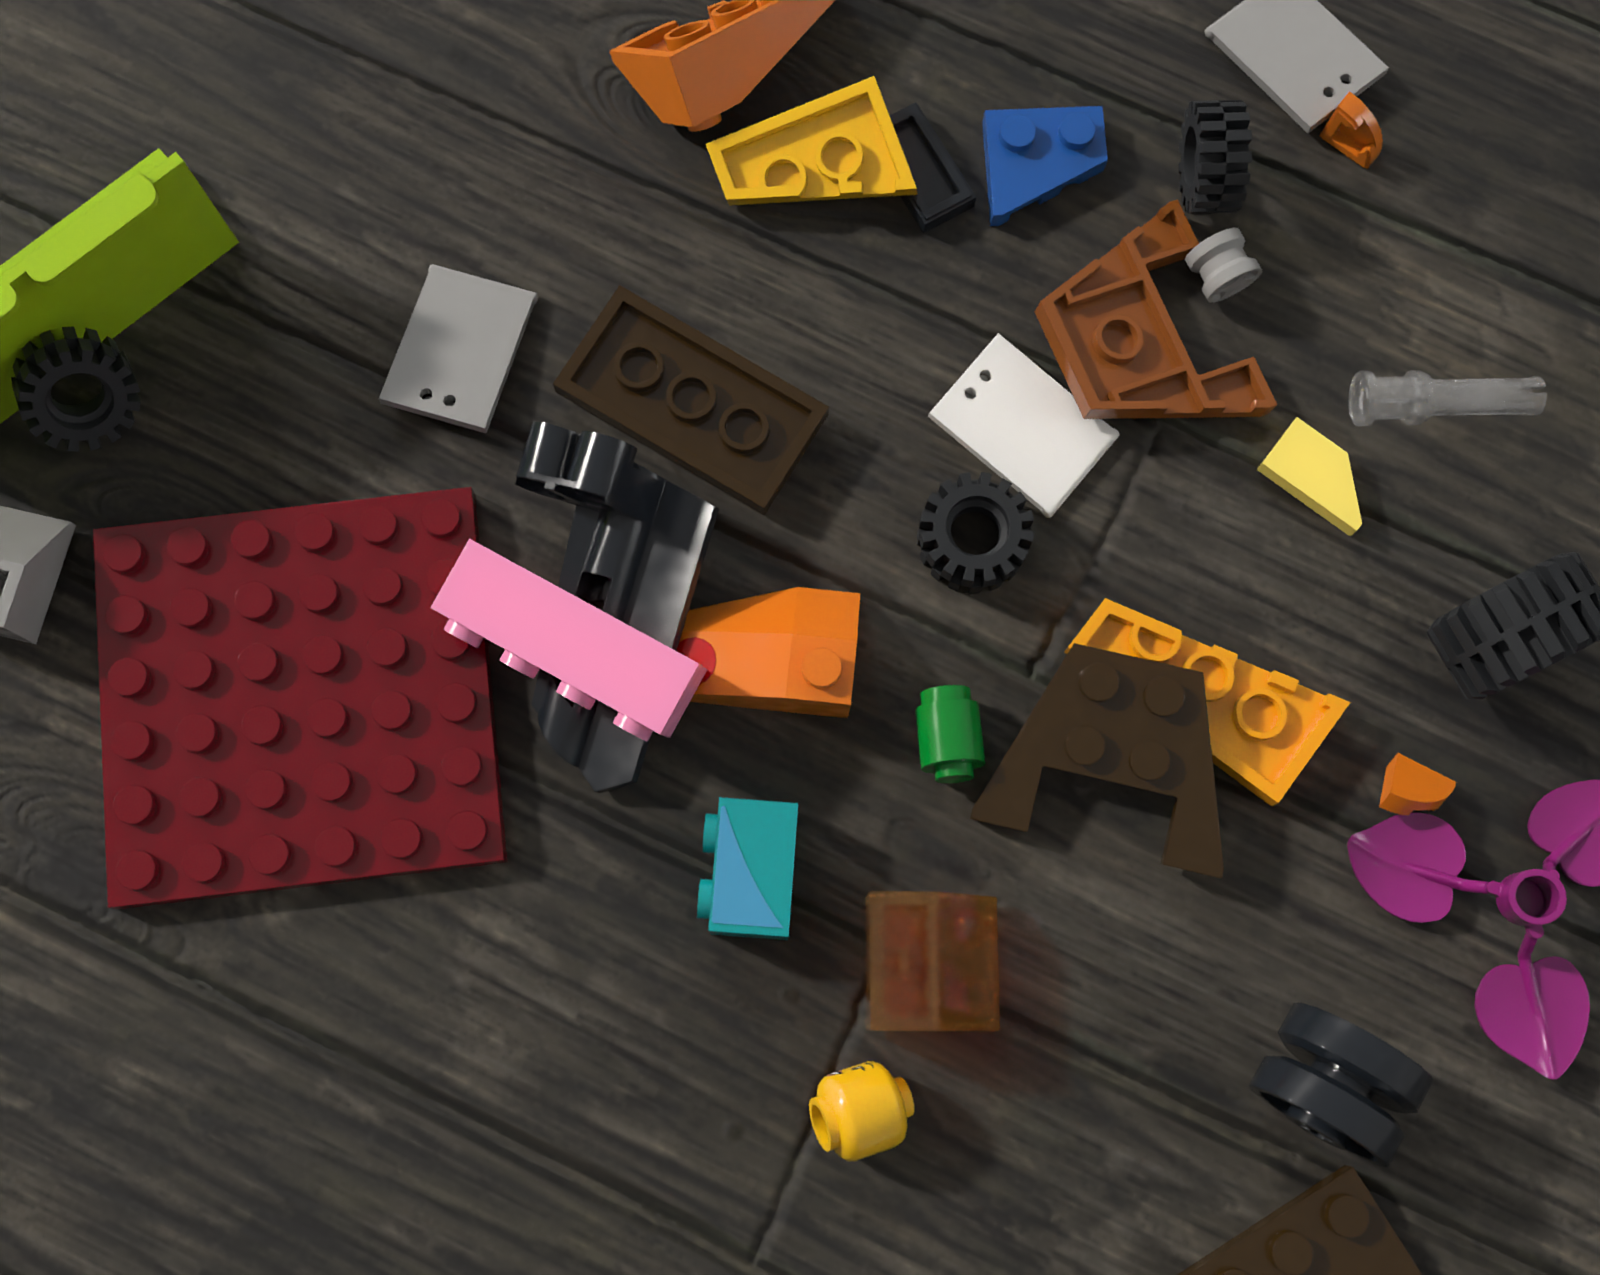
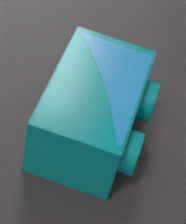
M719 797L718 814L706 813L703 853H715L712 880L700 879L697 919H709L708 932L711 935L788 940L798 803Z

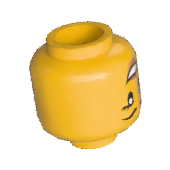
M867 1061L826 1075L818 1084L817 1096L809 1100V1113L812 1127L822 1148L827 1152L834 1150L840 1158L854 1162L895 1148L903 1142L907 1131V1117L914 1114V1102L911 1091L902 1077L894 1078L884 1065L874 1061Z

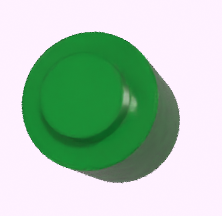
M944 685L922 691L920 693L921 705L915 709L921 771L935 774V782L959 783L973 779V770L984 766L986 762L979 703L972 700L970 687L964 685Z

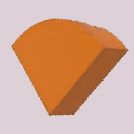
M1350 91L1337 106L1320 134L1324 141L1366 169L1378 157L1383 145L1382 132L1376 118L1369 108Z
M1397 753L1386 767L1379 807L1399 815H1410L1413 810L1435 811L1453 792L1456 781Z

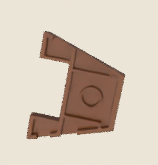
M1178 199L1167 203L1158 211L1156 216L1143 226H1138L1128 233L1112 250L1099 260L1097 258L1050 293L1040 301L1035 310L1037 319L1083 419L1261 417L1269 414L1277 406L1254 356L1201 375L1197 374L1148 272L1184 260L1187 254L1199 244Z

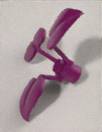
M1600 779L1564 785L1547 793L1536 803L1528 820V834L1540 849L1550 853V855L1543 861L1542 869H1530L1511 874L1504 878L1501 883L1456 877L1466 862L1464 843L1450 824L1431 814L1411 813L1410 815H1395L1371 828L1350 836L1347 842V850L1354 874L1369 897L1389 914L1409 922L1425 923L1440 920L1451 909L1454 888L1465 892L1495 896L1497 907L1503 917L1513 924L1525 927L1526 933L1517 955L1519 966L1512 964L1498 965L1489 970L1481 979L1475 993L1474 1006L1476 1017L1485 1035L1498 1048L1526 1064L1545 1078L1558 1079L1572 1064L1583 1044L1590 1014L1589 993L1582 975L1570 961L1562 957L1552 956L1541 958L1532 963L1531 955L1537 940L1544 935L1542 924L1555 921L1561 916L1566 907V891L1559 880L1560 874L1556 871L1558 864L1564 875L1572 882L1586 887H1600Z

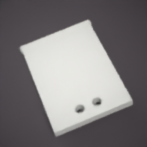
M999 333L928 414L931 420L998 476L1012 483L1011 486L1016 491H1021L1024 497L1047 518H1051L1119 437L1118 430L1109 426L1102 419H1083L1073 395ZM982 373L987 374V375L989 376V381H988V378H987L986 376L980 375V374H982Z

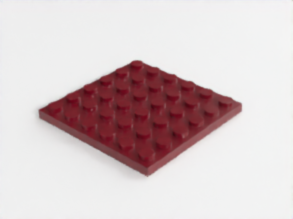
M472 487L93 529L108 908L118 910L507 862L488 639L484 638L479 648L464 642L443 630L449 618L430 608L468 540L471 539L480 544L476 496Z

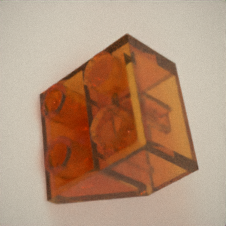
M870 891L865 897L866 1031H1000L997 897L948 892Z

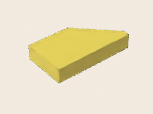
M1296 417L1257 468V471L1348 536H1352L1362 525L1348 453Z

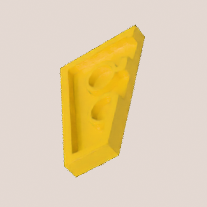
M875 76L706 143L729 206L918 195L916 184Z

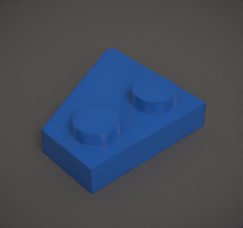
M1103 106L985 110L982 126L990 226H1000L1009 221L1010 214L1035 201L1042 204L1059 195L1065 186L1073 183L1080 184L1104 171L1108 157Z

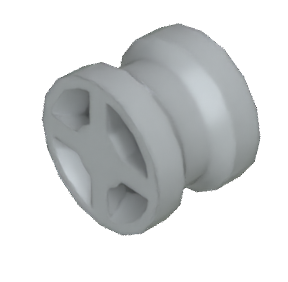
M1239 228L1225 229L1210 236L1195 246L1185 257L1191 272L1201 275L1204 281L1202 291L1209 303L1224 300L1252 284L1263 272L1257 260L1247 257L1243 250L1245 239Z

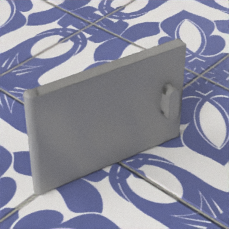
M1244 0L1204 31L1207 38L1212 40L1307 133H1310L1331 117L1349 91L1358 96L1386 75L1389 68L1317 0Z
M431 264L379 396L380 403L487 433L531 312L538 301V294ZM425 394H430V395H431V396H428V397H425L424 399H422V397H423Z

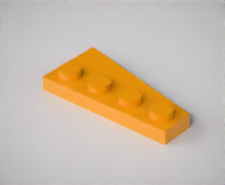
M1106 598L1064 652L1067 654L1072 645L1076 643L1203 672L1213 764L1270 806L1280 802L1351 703L1330 693L1323 695L1299 685V680L1276 670L1269 672L1238 659V654L1215 644L1210 647L1182 635L1181 630Z

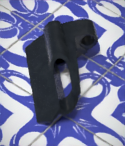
M537 421L533 422L516 474L515 485L546 497L576 505L558 587L587 603L605 601L602 611L677 651L719 508L635 463L637 448L625 441L590 431H582L580 435L556 425ZM539 669L531 706L538 713L539 726L551 747L566 762L580 769L594 792L603 793L637 783L650 738L646 742L613 724L618 711L598 700L595 701L591 710H588L560 695L556 690L561 680Z

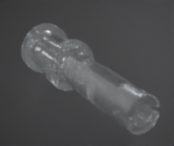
M1410 370L1406 372L1404 377H1375L1371 371H1359L1352 378L1350 385L1349 411L1353 423L1358 427L1369 426L1374 420H1403L1408 426H1418L1428 421L1431 416H1538L1545 408L1547 392L1532 393L1533 389H1543L1546 387L1544 380L1539 376L1529 378L1432 379L1430 375L1421 370Z

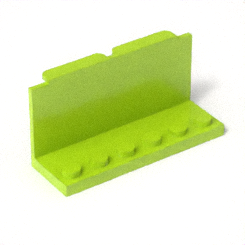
M158 148L0 266V424L19 410L12 388L11 377H15L13 371L15 359L19 358L26 361L22 348L29 341L40 349L43 347L39 334L50 330L56 341L64 339L62 327L74 326L78 338H83L85 328H89L98 332L101 342L107 336L113 339L239 243L186 163L176 152L167 158Z

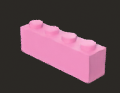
M471 539L468 540L430 607L449 618L443 629L446 632L476 648H479L484 638L505 649L499 661L532 679L536 677L539 669L546 671L562 680L556 690L557 693L588 710H591L596 700L618 711V714L613 724L648 742L653 731L665 737H671L707 672L706 668L694 660Z

